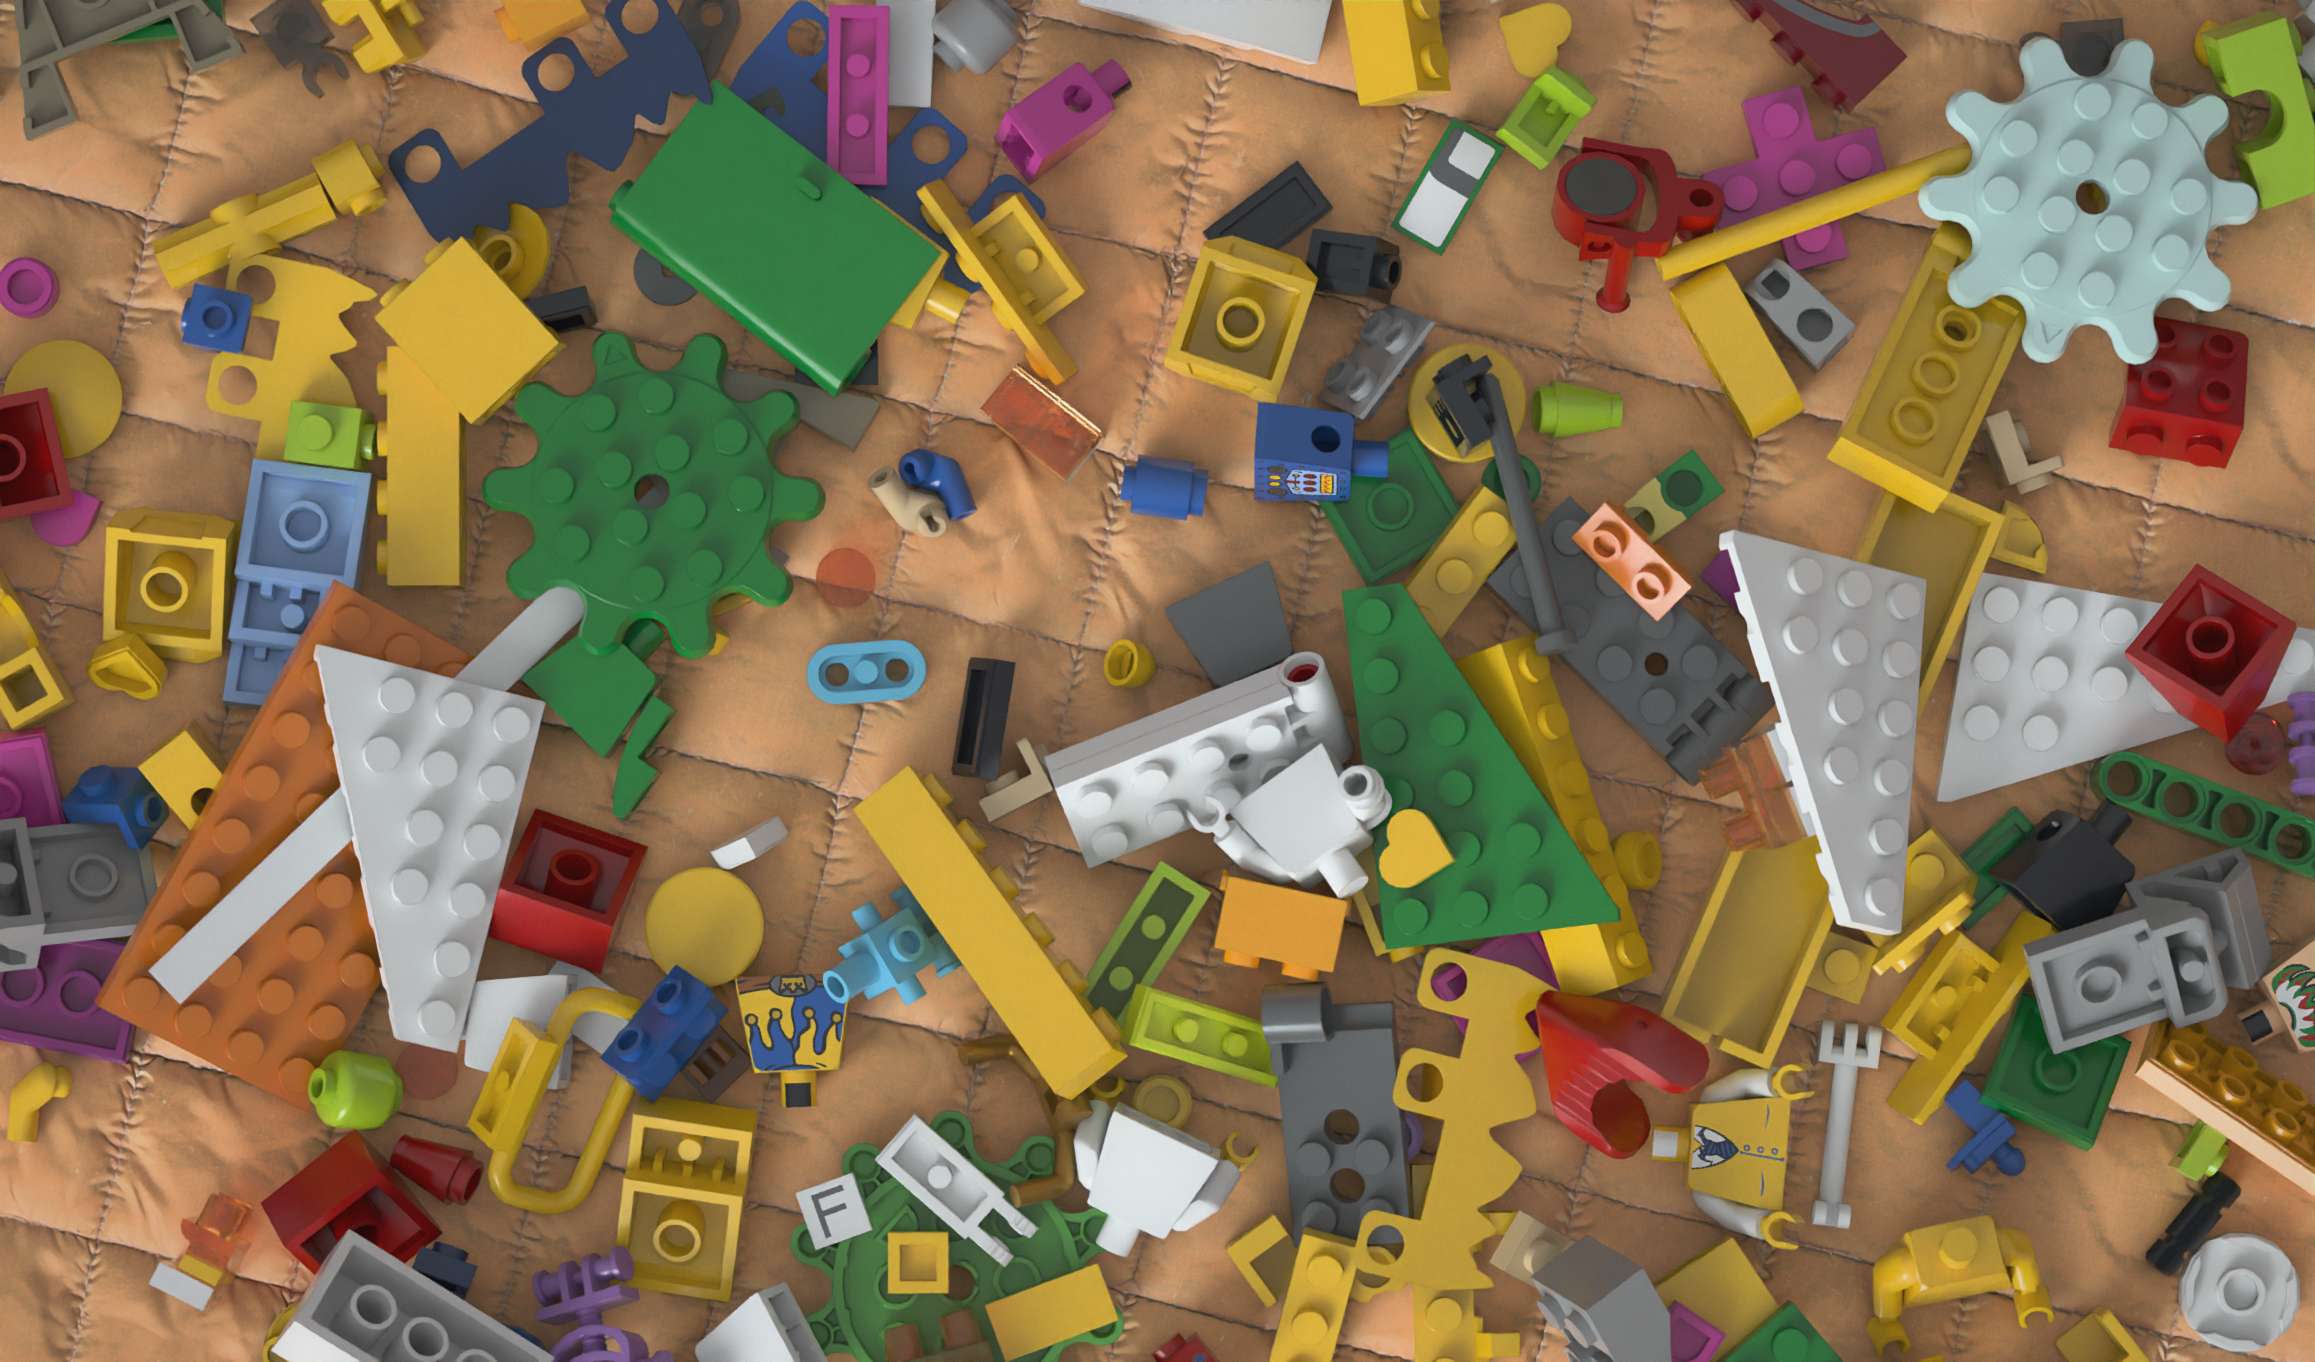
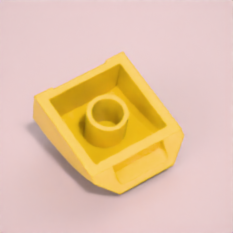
M1233 235L1204 241L1165 356L1164 366L1184 377L1193 378L1247 396L1253 400L1277 403L1318 278L1301 258Z
M147 507L117 511L106 526L103 643L135 632L162 660L202 664L223 656L232 582L235 523L218 514L204 515L155 510Z

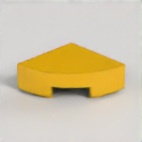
M2002 501L1999 513L2007 517L1989 559L2044 575L2047 568L2048 553L2038 526L2025 509L2011 501Z

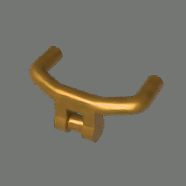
M997 1034L959 1043L957 1047L958 1057L961 1064L965 1067L1004 1057L1011 1059L1033 1082L1054 1137L1052 1175L1011 1185L1009 1193L1014 1207L1019 1208L1059 1198L1067 1194L1074 1185L1077 1174L1074 1148L1076 1130L1080 1122L1090 1118L1094 1113L1088 1096L1080 1093L1073 1100H1069L1054 1093L1012 1034Z

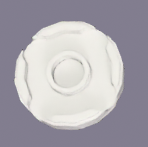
M2225 1232L2203 1241L2187 1257L2179 1277V1305L2187 1324L2204 1341L2228 1351H2255L2267 1346L2266 1344L2273 1342L2278 1336L2281 1337L2291 1327L2300 1305V1280L2289 1258L2274 1242L2249 1232Z

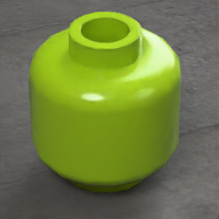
M336 1050L324 1059L319 1068L313 1071L309 1080L308 1094L310 1101L315 1105L318 1116L326 1125L338 1128L375 1131L398 1112L402 1102L403 1083L391 1062L383 1055Z

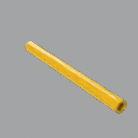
M1965 142L1675 245L1671 247L1665 256L1654 258L1662 280L1666 281L1919 191L1923 183L1933 176L1960 174L1968 167L1971 161L1972 151L1970 144Z

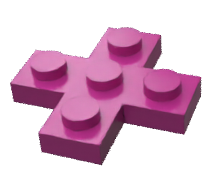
M1799 85L1743 101L1741 106L1756 159L1703 173L1700 179L1711 181L1718 185L1725 196L1721 221L1714 228L1717 231L1886 171L1874 127L1817 142L1802 88ZM1839 219L1779 240L1785 262L1797 273L1845 260L1849 257Z

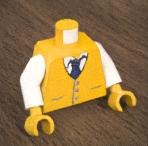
M1807 1062L1785 1065L1781 1069L1777 1067H1770L1769 1070L1764 1068L1738 1069L1706 1086L1698 1102L1688 1103L1686 1127L1652 1125L1650 1160L1683 1163L1682 1186L1692 1190L1695 1206L1727 1230L1758 1239H1766L1770 1245L1776 1248L1797 1249L1799 1245L1786 1242L1782 1236V1229L1788 1221L1805 1224L1803 1217L1797 1214L1782 1212L1791 1100L1804 1099L1814 1095L1815 1090L1803 1092L1794 1083L1796 1072L1812 1070V1065Z

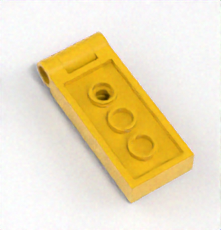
M1949 220L1940 221L1826 457V459L1932 514L1935 513L1949 494L2026 326V313L2023 306L2017 299L2008 295L1992 297L1975 308H1964L1957 305L1951 299L1947 291L1948 278L1952 271L1964 263L1970 256L1972 238L1967 229Z

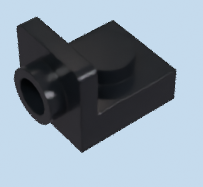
M1312 229L1306 265L1318 278L1314 291L1361 297L1376 303L1389 304L1392 291L1397 288L1402 274L1399 246L1375 236Z

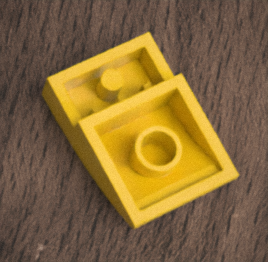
M640 1094L633 1113L628 1164L623 1178L616 1247L624 1246L629 1251L634 1263V1276L626 1282H620L617 1278L613 1279L612 1285L620 1284L638 1289L730 1302L745 1216L759 1111L659 1096L652 1103Z

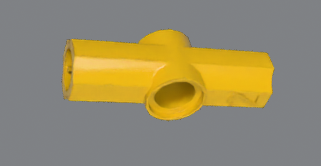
M314 172L261 196L258 193H253L228 201L213 209L209 213L210 218L181 228L166 237H161V239L152 242L164 276L171 289L176 291L229 268L231 258L238 252L241 261L257 254L274 256L282 250L281 245L306 236L318 229L330 226V224L339 221L330 195L317 172Z

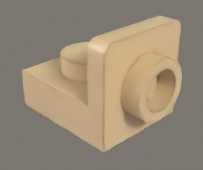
M2009 410L1991 415L1982 420L1978 431L2000 490L2016 484L2019 494L2022 495L2054 483L2050 472L2065 466L2062 455L2028 466L2025 455L2031 453V445L2020 420L2012 421Z
M1027 737L1016 741L1032 774L1021 779L1017 769L997 778V781H991L984 785L989 796L978 802L989 823H993L1054 791L1049 781L1051 776L1044 757L1048 756L1049 753L1043 742L1032 748Z
M1519 1210L1493 1254L1490 1263L1537 1289L1531 1276L1576 1242Z

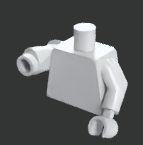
M1320 743L1228 811L1234 818L1233 820L1227 821L1225 819L1226 814L1223 805L1216 796L1208 793L1203 795L1211 804L1216 806L1215 817L1209 822H1200L1189 810H1187V815L1194 828L1200 832H1214V842L1244 871L1279 885L1295 880L1305 889L1312 888L1323 879H1326L1337 897L1344 899L1361 890L1369 880L1355 859V856L1373 843L1374 836L1371 829L1388 817L1392 807V799L1387 789L1384 788L1383 778L1375 769L1365 765H1358L1347 768L1344 771L1339 760Z

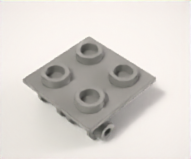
M1387 304L1383 310L1376 311L1365 322L1360 331L1361 340L1349 356L1341 358L1330 368L1324 380L1325 387L1317 398L1326 404L1340 409V412L1350 413L1355 416V426L1357 427L1364 418L1370 421L1387 398L1383 394L1385 390L1392 393L1395 389L1394 385L1391 384L1396 376L1403 378L1406 373L1402 368H1410L1427 346L1423 340L1435 323L1432 320L1392 304Z

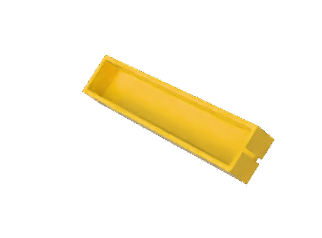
M1881 487L1850 560L1927 579L1917 727L2007 516L1952 492H1949L1935 513L1932 514ZM1767 755L1764 757L1655 1013L1700 1042L1708 1044L1711 1035L1714 1034L1716 1038L1712 1047L1755 1066L1769 1070L1835 916L1828 897L1829 884L1821 874L1815 855L1822 852L1817 834L1811 837L1798 836L1779 788L1785 785L1786 782L1776 781Z

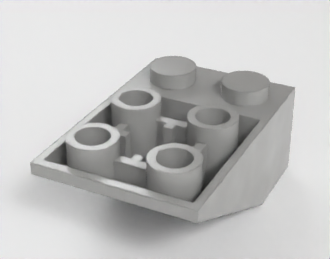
M1586 1234L1531 1276L1542 1296L1537 1301L1539 1310L1552 1327L1556 1330H1562L1569 1342L1564 1347V1352L1570 1362H1671L1670 1314L1642 1266Z

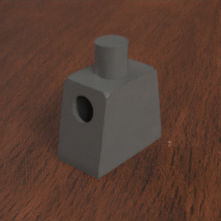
M1269 561L1164 608L1168 620L1216 689L1272 668L1294 654Z

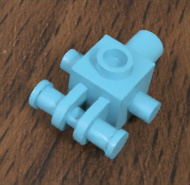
M907 885L889 894L891 900L896 901L901 911L884 920L872 901L851 912L862 933L837 948L844 960L826 971L823 975L824 987L829 996L836 1002L845 1003L862 991L869 1000L895 987L907 1006L927 994L915 975L917 972L933 963L937 969L935 974L939 979L963 965Z

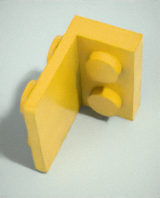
M1933 825L1909 843L1907 847L1901 933L1882 935L1862 930L1874 945L1879 948L1871 966L1879 976L1891 966L1898 973L1905 970L1926 951L1924 945L1931 939L1929 937L1931 933L1939 928L1946 935L1959 926L1973 912L1970 907L1976 902L1973 896L1979 878Z

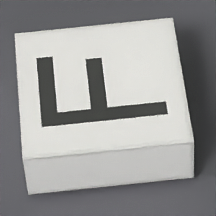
M854 1172L796 1193L815 1250L874 1229Z

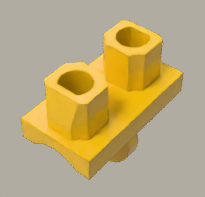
M322 0V5L331 20L339 27L349 26L361 17L371 33L352 47L353 55L365 73L380 72L398 64L415 63L428 54L413 29L425 21L415 5L419 0Z

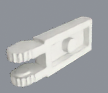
M916 1113L875 1159L877 1163L964 1239L969 1236L1004 1267L1014 1257L1009 1252L1008 1246L978 1225L992 1208L1007 1219V1223L1020 1235L1031 1238L1039 1229L1025 1214L1003 1197L1005 1192Z

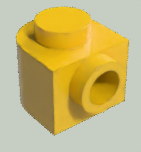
M352 137L311 160L328 194L343 217L353 212L356 217L367 215L387 202L388 199L377 180V178L387 172L370 142L358 147Z

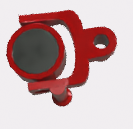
M1583 137L1580 155L1570 159L1559 171L1551 215L1554 227L1566 241L1579 248V260L1609 259L1604 287L1599 289L1595 299L1598 306L1604 311L1620 313L1625 311L1631 302L1627 287L1633 258H1659L1665 256L1673 245L1675 234L1684 243L1714 232L1712 231L1713 228L1721 221L1725 196L1720 187L1711 181L1677 178L1675 164L1671 156L1664 150L1641 148ZM1644 174L1652 185L1657 213L1656 221L1650 230L1637 232L1646 192L1642 176Z

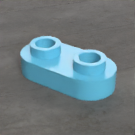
M903 640L828 645L818 650L812 656L807 667V681L812 692L824 702L834 705L904 700L912 697L922 688L927 676V665L924 656L913 644ZM895 659L904 660L909 668L907 677L900 682L891 681L886 675L887 665ZM834 664H843L849 671V678L842 686H833L827 680V671Z

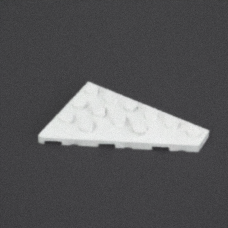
M1738 530L1721 533L1719 539L1720 551L1728 549L1741 591L1734 593L1739 611L1747 622V637L1762 683L1769 681L1782 721L1775 723L1780 743L1788 753V768L1802 813L1810 812L1822 852L1815 855L1821 874L1829 884L1828 897L1837 925L1882 935L1901 933L1927 579Z
M1982 573L1965 613L1934 801L1949 803L2198 728V725L2180 715L2125 656L2126 649L2163 604ZM2297 627L2265 700L2257 710L2285 702L2288 696L2294 693L2315 692V630Z
M316 644L313 657L314 661H317L326 702L324 709L327 723L332 730L334 740L333 752L342 794L346 796L354 836H351L355 855L360 863L362 872L360 879L370 926L374 929L381 962L379 969L382 984L387 991L390 1005L388 1012L393 1036L401 1041L457 1053L546 702Z

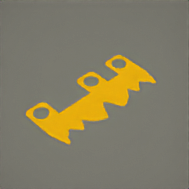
M238 252L230 260L225 290L238 292L237 280L240 273L245 268L253 265L267 268L275 279L276 287L273 296L262 304H254L252 316L280 321L273 361L228 352L217 354L211 363L205 396L206 403L212 411L261 421L255 459L345 470L346 468L284 460L291 400L356 408V400L349 380L331 360L330 355L348 351L356 347L357 343L340 321L339 314L349 309L353 302L369 301L378 294L373 289L327 267L264 254H257L241 261ZM230 367H245L256 378L257 391L254 397L245 404L236 405L229 403L222 397L219 391V379L222 373ZM225 518L235 523L232 582L237 583L238 579L234 573L243 521Z
M1441 947L1434 948L1428 952L1417 990L1419 1003L1427 1009L1469 1019L1460 1059L1419 1048H1411L1401 1057L1393 1089L1394 1103L1403 1110L1444 1119L1445 1121L1421 1220L1378 1210L1368 1212L1362 1219L1353 1255L1354 1264L1360 1271L1437 1290L1486 1289L1494 1286L1489 1276L1476 1269V1262L1469 1254L1470 1247L1495 1234L1496 1231L1491 1221L1477 1210L1478 1207L1502 1196L1518 1179L1523 1168L1513 1156L1493 1140L1489 1130L1498 1124L1528 1118L1536 1113V1100L1531 1081L1516 1061L1515 1054L1530 1052L1540 1047L1541 1042L1528 1024L1525 1016L1528 1012L1535 1010L1537 1000L1542 993L1547 990H1559L1516 966ZM1446 962L1458 964L1463 968L1467 976L1465 992L1454 1001L1439 999L1431 988V976L1434 970ZM1421 1063H1430L1436 1066L1443 1077V1087L1440 1094L1428 1102L1415 1100L1409 1094L1406 1086L1408 1073L1414 1066ZM1382 1225H1390L1398 1229L1404 1240L1402 1254L1396 1261L1390 1264L1377 1263L1370 1257L1367 1250L1369 1235L1375 1228Z

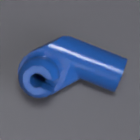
M925 449L912 450L902 456L898 464V472L902 480L915 487L940 494L950 521L953 522L967 518L978 511L962 469L956 460Z

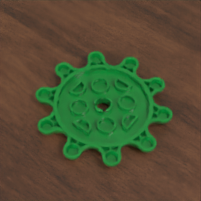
M607 330L599 334L593 342L591 353L595 366V378L592 385L585 392L578 395H565L543 381H531L519 388L515 395L514 407L517 415L523 422L532 427L536 433L538 440L537 452L532 460L525 465L518 467L504 466L491 470L483 479L481 486L482 497L487 505L494 510L522 514L530 521L533 527L534 537L531 546L524 554L515 558L509 564L506 571V583L509 590L515 596L524 600L538 598L547 591L557 587H565L577 592L584 604V616L578 632L579 641L583 648L592 655L606 656L612 654L621 645L625 632L632 623L639 619L651 618L658 620L666 626L670 633L671 642L681 656L688 659H700L708 655L714 648L716 630L712 621L713 610L716 603L723 596L731 593H742L751 597L756 603L770 608L781 606L789 600L793 593L794 582L790 572L772 556L769 547L770 538L774 530L785 522L810 521L819 516L826 502L825 491L821 484L813 478L785 474L777 467L774 461L773 450L776 442L782 435L792 430L800 419L801 407L798 399L791 392L784 389H772L751 401H739L731 397L723 385V372L727 365L729 354L726 344L720 337L712 333L697 334L688 341L682 357L676 365L666 370H654L641 362L636 346L630 336L619 330ZM648 476L662 478L669 484L670 494L668 500L658 508L649 509L643 507L636 499V491L639 484Z

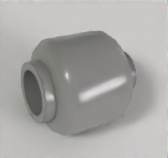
M950 0L932 19L931 26L933 32L939 39L932 49L956 74L964 66L973 73L979 75L986 74L1017 44L1019 34L1015 24L1020 20V17L1005 0Z

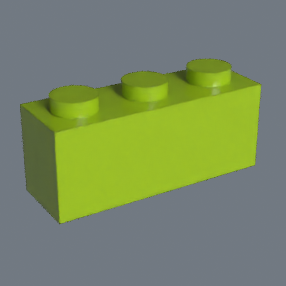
M1160 860L1085 978L1090 987L1083 994L1093 1008L1097 1010L1103 1006L1116 1020L1120 1028L1123 1029L1136 984L1152 987L1212 892Z

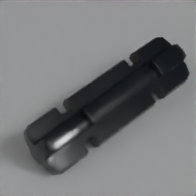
M2217 1171L2213 1176L2209 1177L2201 1186V1189L2204 1191L2201 1196L2194 1195L2165 1230V1233L2168 1234L2164 1240L2158 1238L2147 1251L2146 1260L2163 1275L2172 1276L2186 1261L2183 1257L2186 1251L2192 1253L2222 1217L2219 1213L2223 1207L2229 1209L2240 1196L2241 1188L2225 1173Z

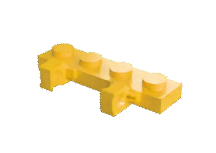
M1411 1164V1187L1414 1219L1421 1220L1434 1164ZM1487 1203L1478 1207L1477 1210L1491 1221L1496 1228L1493 1235H1505L1517 1214L1516 1210L1487 1211ZM1482 1241L1470 1247L1469 1254L1472 1258L1473 1251H1482ZM1413 1284L1414 1362H1489V1358L1520 1357V1331L1514 1330L1510 1333L1483 1331V1317L1474 1316V1289L1437 1290Z

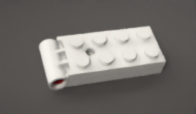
M1299 652L1285 659L1282 664L1045 756L1044 760L1089 869L1193 828L1194 826L1188 819L1187 810L1200 822L1211 821L1215 817L1217 810L1216 806L1204 797L1203 794L1205 793L1216 796L1223 805L1225 814H1229V809L1320 743L1343 764L1352 756L1354 742L1323 658L1314 652Z

